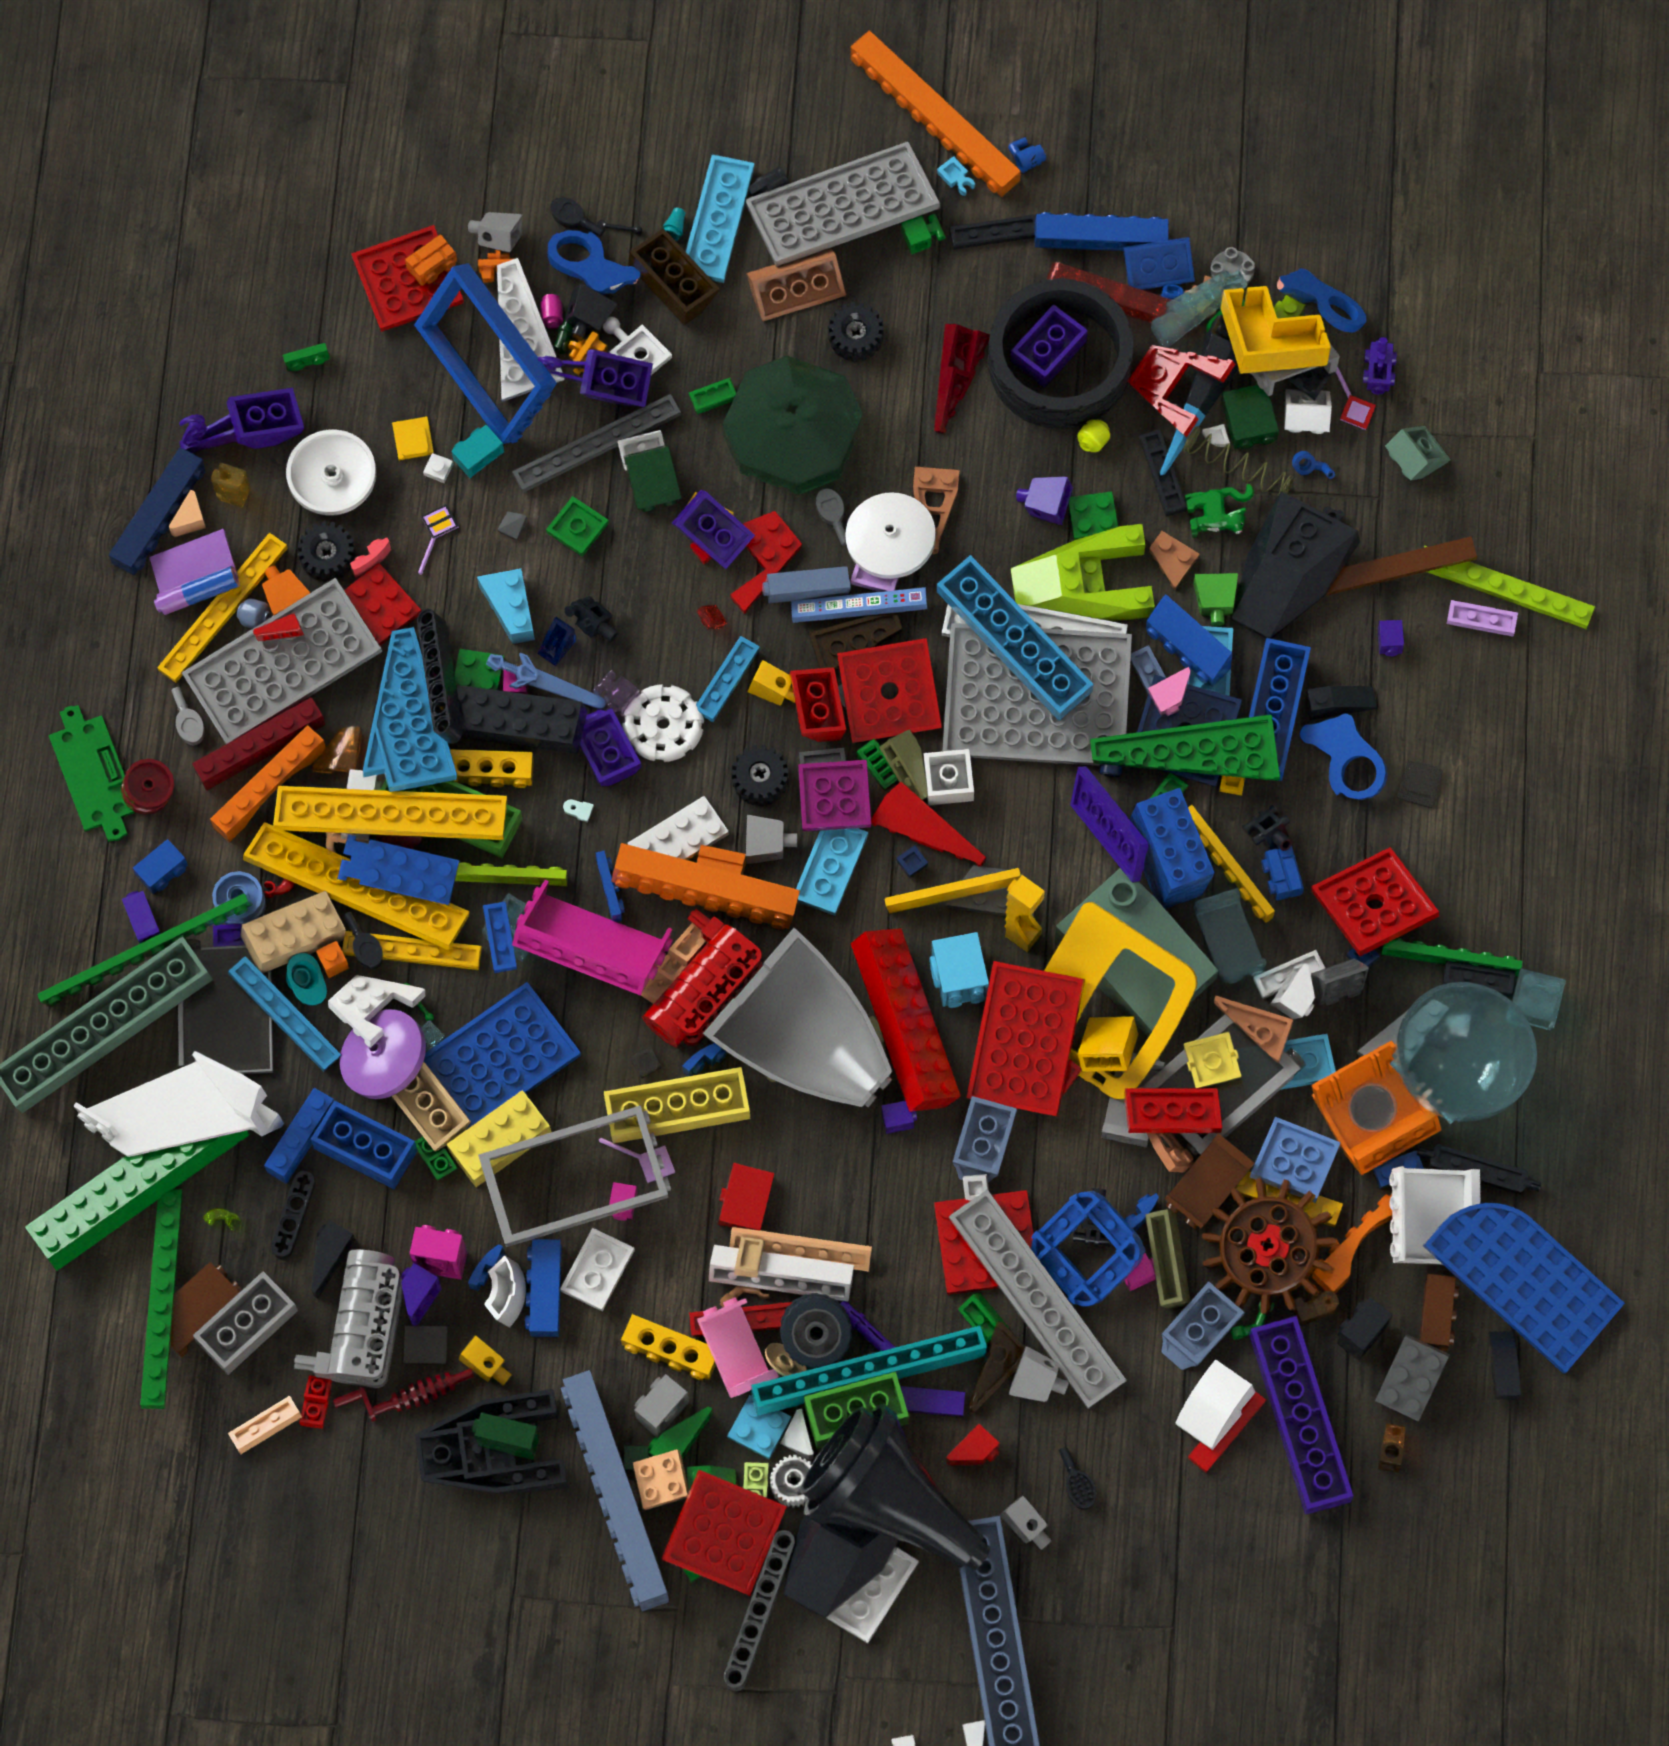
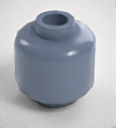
M247 599L242 602L237 610V618L240 624L251 629L272 617L269 605L266 602L255 599Z

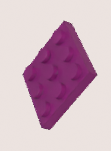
M867 760L798 764L803 832L871 827Z

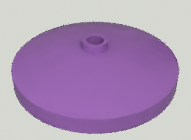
M391 1009L379 1011L369 1021L383 1029V1036L372 1047L367 1046L365 1040L361 1036H357L352 1029L341 1050L340 1070L342 1077L353 1091L365 1098L382 1099L402 1091L416 1077L424 1061L426 1041L420 1025L406 1013Z

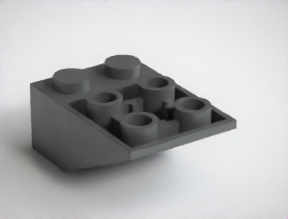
M1354 958L1311 973L1313 990L1319 1005L1324 1003L1332 1005L1338 1002L1339 998L1345 996L1351 998L1359 995L1365 984L1369 970L1368 966Z

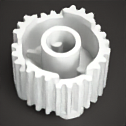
M789 1455V1458L784 1457V1460H780V1464L776 1463V1468H773L770 1476L771 1490L775 1495V1499L778 1498V1502L787 1507L792 1505L793 1508L795 1505L797 1507H800L801 1504L805 1506L808 1498L800 1492V1489L812 1465L810 1461L806 1462L805 1458L802 1460L800 1456L798 1458L796 1455L793 1457ZM793 1477L800 1481L797 1485H792L788 1482H791Z

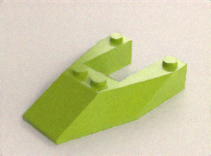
M1142 524L1119 526L1074 540L1011 568L1015 602L1021 605L1111 622L1150 617L1155 608L1152 586L1105 591L1101 560L1144 555L1145 539Z

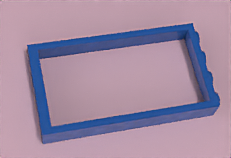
M469 263L453 266L414 326L492 432L503 444L516 443L519 438H522V433L532 424V419L542 409L545 400L551 396L550 393L557 382L543 363L538 361V356ZM461 288L535 386L510 423L507 422L437 326Z

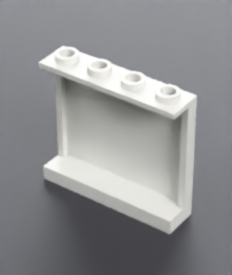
M1402 1166L1393 1168L1389 1178L1390 1185L1392 1186L1390 1208L1393 1219L1390 1223V1231L1393 1233V1243L1391 1244L1390 1253L1393 1257V1263L1443 1265L1423 1247V1244L1450 1215L1468 1206L1480 1204V1169L1460 1171L1408 1169Z

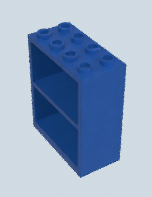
M1177 788L1137 803L1129 820L1148 842L1149 848L1146 853L1143 872L1153 896L1165 909L1202 896L1214 875V870L1181 789Z

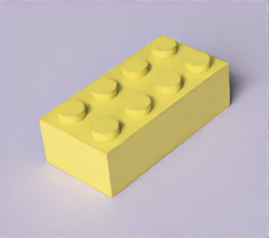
M522 1090L447 1143L449 1153L474 1186L478 1187L486 1181L479 1154L551 1133L550 1125ZM529 1149L490 1160L493 1173L496 1174Z

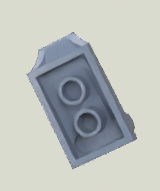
M972 1096L953 1159V1164L960 1180H963L964 1176L987 1174L989 1183L998 1176L1017 1108Z
M1208 1282L1162 1333L1163 1345L1161 1352L1181 1370L1198 1366L1231 1328L1238 1323L1244 1312Z

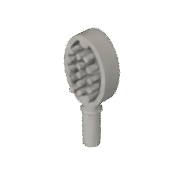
M175 687L171 691L179 710L176 716L178 734L185 743L198 745L202 742L205 735L204 724L196 711L188 709L180 687Z

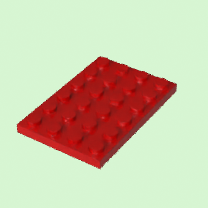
M993 961L966 1098L971 1099L974 1096L1013 1108L1058 1117L1085 979Z

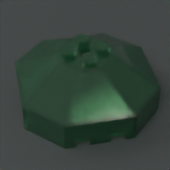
M786 355L746 371L723 422V437L741 474L759 477L762 482L776 487L781 485L789 488L790 492L799 495L841 477L845 462L854 447V434L863 413L845 376ZM792 404L793 407H798L796 414L786 412L788 405Z

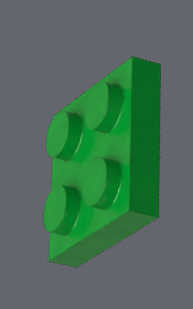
M1112 491L1070 497L1068 507L1074 540L1118 527Z
M572 496L547 527L546 533L583 557L609 524V520Z
M460 649L455 670L456 685L499 690L502 669L495 671L486 665L488 657L492 653Z

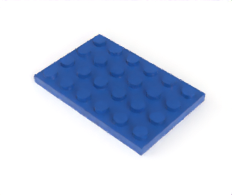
M526 982L427 1051L424 1062L470 1119L471 1122L467 1127L469 1129L523 1090L525 1094L529 1093L580 1057L581 1052L529 983Z

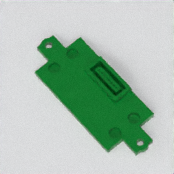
M79 705L68 706L59 712L65 729L50 734L49 738L85 832L103 826L108 842L120 841L124 836L128 835L122 818L136 812L127 807L122 799L121 786L125 774L104 719L100 715L84 721ZM70 712L74 713L73 716H68ZM114 831H119L117 835L113 834Z

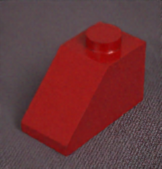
M978 1424L946 1457V1463L948 1465H983L987 1460L992 1462L1000 1453L998 1451L1000 1443L984 1427Z

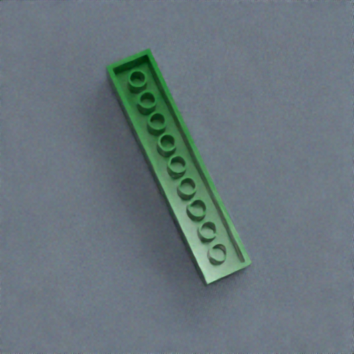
M246 1130L131 1157L125 1156L29 1223L25 1228L57 1272L160 1199L163 1194L170 1192L249 1136V1133Z

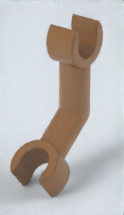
M737 1285L730 1293L721 1298L720 1305L724 1307L723 1302L734 1297L738 1298L742 1293L757 1294L761 1299H768L769 1294H763L759 1288Z

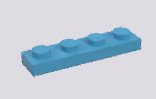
M742 636L739 637L696 704L698 711L704 718L711 722L715 721L760 651V646Z

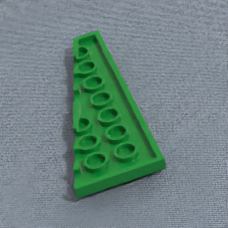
M1272 714L1090 739L1092 760L1096 764L1274 781L1280 780Z

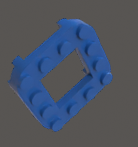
M1094 1191L1081 1192L1071 1196L1069 1201L1040 1230H1036L1031 1237V1250L1052 1279L1068 1296V1301L1080 1306H1091L1103 1301L1137 1268L1145 1254V1247L1139 1235L1104 1196ZM1087 1217L1092 1220L1117 1249L1116 1253L1089 1280L1082 1275L1058 1247Z

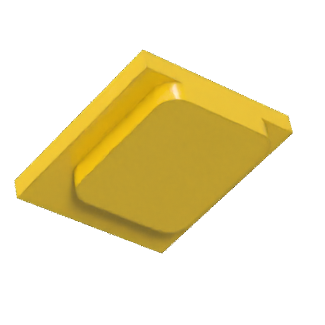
M428 417L392 423L399 460L434 454Z

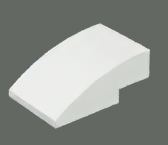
M1215 1360L1190 1394L1175 1423L1213 1450L1242 1415L1241 1409L1255 1394V1390L1252 1384Z

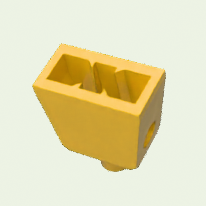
M762 660L748 693L777 705H782L784 698L795 703L790 675Z
M477 1336L467 1345L458 1359L468 1368H472V1371L487 1382L493 1377L504 1386L512 1376L511 1373L502 1367L505 1360ZM484 1362H491L493 1367L486 1368Z

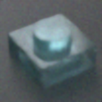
M430 1020L421 1027L425 1036L426 1052L446 1039L443 1033Z

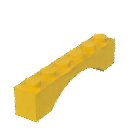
M1022 875L1018 881L1014 879L1007 888L1008 895L1006 898L1008 901L1005 912L1007 914L1005 918V937L1028 953L1041 936L1042 928L1032 913L1043 901L1045 891Z

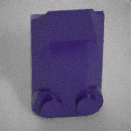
M611 708L607 711L599 709L587 715L580 747L600 786H610L634 775L642 765L613 709Z

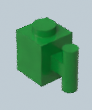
M936 214L928 216L930 222L928 225L925 224L922 215L901 223V233L911 254L930 248L932 244L931 236L934 234L938 241L946 238Z

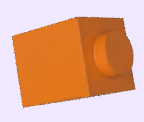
M337 941L316 950L318 959L328 978L349 969L347 960Z

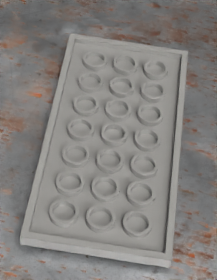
M909 142L745 199L746 206L776 267L940 208V202Z
M334 578L183 671L182 674L223 740L228 744L286 712L383 651L337 579ZM295 613L304 635L258 642L253 629Z

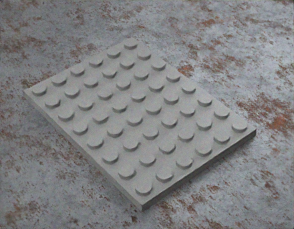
M951 623L943 751L969 749L970 758L1102 765L1093 763L1090 739L1126 734L1132 634L1042 629L1093 683V692L1058 721L967 624Z

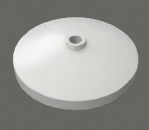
M324 430L309 435L294 448L287 462L286 477L293 497L304 508L321 515H339L355 509L368 498L376 480V465L372 452L360 438L341 430Z
M883 493L865 500L854 510L846 527V543L851 558L863 571L880 578H900L917 571L931 556L936 541L934 521L927 508L915 498L900 493Z

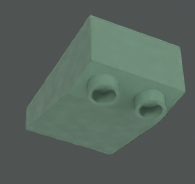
M1121 868L1056 925L1054 944L1058 947L1081 907L1085 903L1094 902L1188 964L1195 971L1197 988L1190 1003L1217 979L1218 969L1158 900L1140 882H1131ZM1123 949L1100 981L1098 987L1128 1017H1134L1136 1025L1149 1037L1170 999L1175 987V981L1172 977L1130 949Z

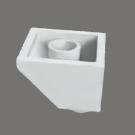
M1285 389V430L1293 433L1311 431L1315 434L1329 432L1331 418L1330 391H1321L1314 401L1302 390Z
M1303 963L1294 966L1271 1002V1005L1292 1019L1301 1018L1304 1015L1308 1016L1314 1007L1312 1002L1315 999L1307 964Z

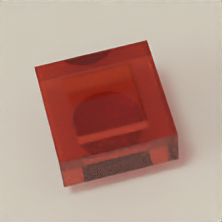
M717 605L701 606L696 611L707 629L722 628L727 623Z

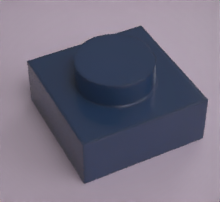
M915 845L896 858L897 863L909 878L928 866L927 860Z
M1353 948L1346 955L1349 960L1355 958L1368 967L1379 959V955L1375 950L1359 956Z

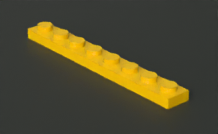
M269 533L237 571L240 587L215 597L157 667L158 671L177 683L183 675L182 672L192 665L236 612L239 605L245 601L265 577V570L274 566L288 549L287 544Z

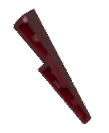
M945 324L934 426L935 432L946 433L945 427L949 419L954 417L956 413L954 409L958 401L963 399L976 373L975 368L979 360L985 356L984 350L989 343L990 334L980 330H971L958 324Z

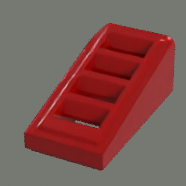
M295 613L253 629L258 642L304 635Z

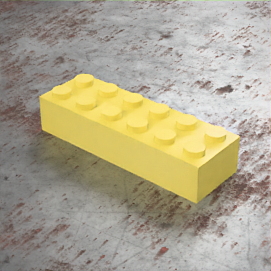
M742 1067L604 1092L608 1115L641 1105L642 1112L647 1110L651 1124L647 1125L649 1134L654 1132L655 1136L750 1119ZM636 1116L609 1124L613 1144L643 1138Z

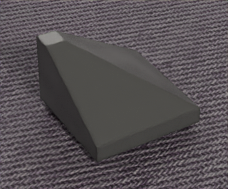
M507 511L497 531L518 540L528 522L527 516Z

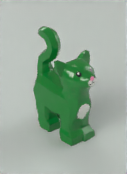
M1247 484L1244 494H1241L1233 487H1225L1221 490L1211 489L1206 493L1196 492L1185 495L1188 513H1193L1199 508L1204 511V516L1190 520L1192 538L1197 537L1198 533L1202 531L1218 532L1228 529L1236 534L1241 533L1246 520V516H1244L1246 508L1226 514L1224 499L1230 495L1236 501H1249L1254 495L1253 486Z

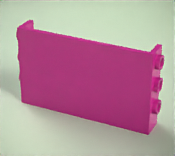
M544 880L541 887H536L532 896L533 901L528 900L524 909L525 914H520L517 920V928L512 946L641 996L649 980H654L658 971L657 965L662 966L666 956L664 952H668L673 944V939L670 938L672 929L668 928L661 940L546 895L549 883L547 880Z

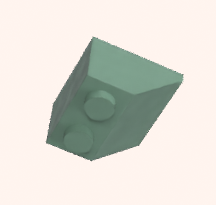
M1426 426L1401 429L1385 445L1390 457L1399 464L1403 474L1410 480L1422 479L1451 460Z

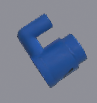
M1025 137L1012 142L1008 146L1014 156L1017 167L1022 173L1046 161L1045 152L1039 144L1020 151V148L1028 145Z

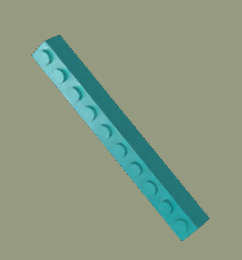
M981 1326L753 1384L751 1385V1396L757 1416L804 1404V1397L889 1373L896 1372L897 1378L901 1379L986 1356L987 1346Z

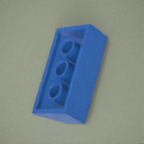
M1165 594L1147 619L1146 629L1148 635L1152 639H1158L1162 642L1164 649L1169 654H1175L1180 658L1181 664L1185 668H1191L1202 683H1208L1213 687L1231 669L1232 652Z

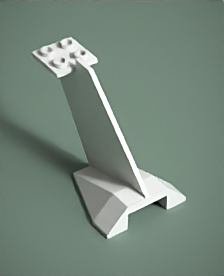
M196 1051L192 1054L196 1062L90 1108L86 1109L77 1102L74 1105L79 1113L77 1115L78 1118L85 1122L84 1126L92 1133L98 1131L103 1134L102 1138L110 1143V1146L127 1157L250 1129L264 1136L284 1125L279 1114L261 1104L267 1095L260 1085Z

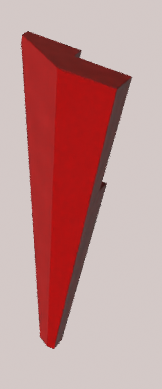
M902 782L896 785L884 797L871 818V825L875 827L880 825L888 828L891 833H901L908 836L914 842L940 852L945 850L955 854L958 859L962 860V858L971 860L976 862L979 867L986 861V857Z

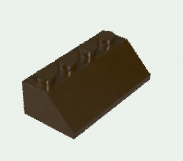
M664 228L629 251L628 265L635 267L640 272V278L683 325L699 316L720 291V288Z

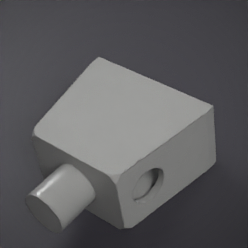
M488 212L481 222L470 220L468 233L478 234V244L480 246L511 252L522 235V214Z
M747 815L746 864L779 860L783 858L784 847H797V833H784L783 821Z
M1026 1346L1013 1378L1009 1395L1046 1402L1051 1390L1064 1395L1069 1381L1057 1377L1059 1370L1057 1362Z
M1024 1496L1018 1498L999 1515L1025 1543L1033 1540L1042 1550L1052 1541L1043 1531L1047 1523ZM1027 1522H1030L1033 1525L1032 1531L1028 1530L1026 1526Z

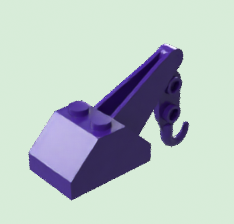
M594 349L588 350L586 362L566 361L552 356H538V361L543 363L551 375L582 383L580 394L634 407H645L653 363ZM556 368L584 369L583 378L557 372Z
M293 388L229 397L227 401L229 414L209 426H206L205 418L202 415L195 414L185 417L180 421L179 425L183 426L189 423V426L186 428L179 444L184 450L194 453L236 441L239 444L257 449L276 446L301 434L304 429Z

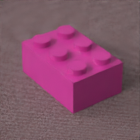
M422 1225V1228L415 1227L410 1249V1257L413 1264L416 1263L437 1276L462 1280L468 1254L462 1235H459L458 1231L446 1229L445 1232L437 1231L435 1227L429 1225Z

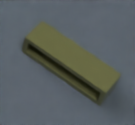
M1168 1209L1145 1214L1160 1306L1168 1310L1185 1307L1191 1300L1177 1216Z

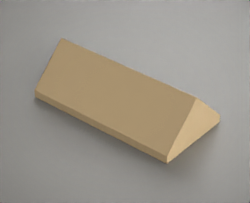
M424 1061L412 1082L402 1091L392 1095L434 1151L446 1147L447 1143L463 1133L471 1122Z

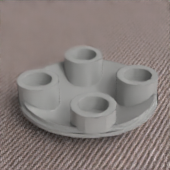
M1229 247L1213 259L1210 271L1212 278L1217 284L1228 289H1237L1251 281L1254 276L1255 264L1247 254L1237 251L1234 247Z

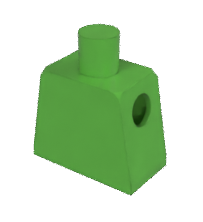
M1238 573L1195 574L1194 589L1199 611L1202 616H1211L1212 626H1223L1225 624L1224 615L1233 614Z

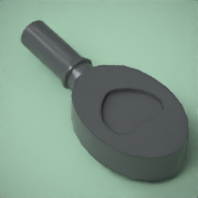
M823 489L816 497L817 512L825 523L834 526L833 528L841 545L846 546V532L841 522L844 517L843 501L835 491Z

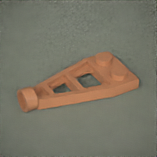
M915 467L914 498L921 502L931 515H940L939 525L935 528L936 541L932 554H937L942 534L958 494L959 470ZM925 493H944L945 499L942 506H927Z
M1147 1133L1156 1153L1169 1172H1187L1194 1164L1192 1154L1187 1149H1184L1173 1133ZM1160 1136H1162V1137L1164 1138V1140L1167 1142V1144H1168L1171 1148L1165 1147V1145H1164L1163 1141L1161 1140Z

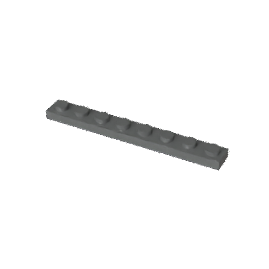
M671 394L512 471L513 476L524 493L618 447L617 441L642 435L681 416V411Z

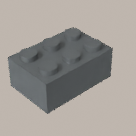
M1406 1334L1375 1401L1419 1422L1450 1354Z

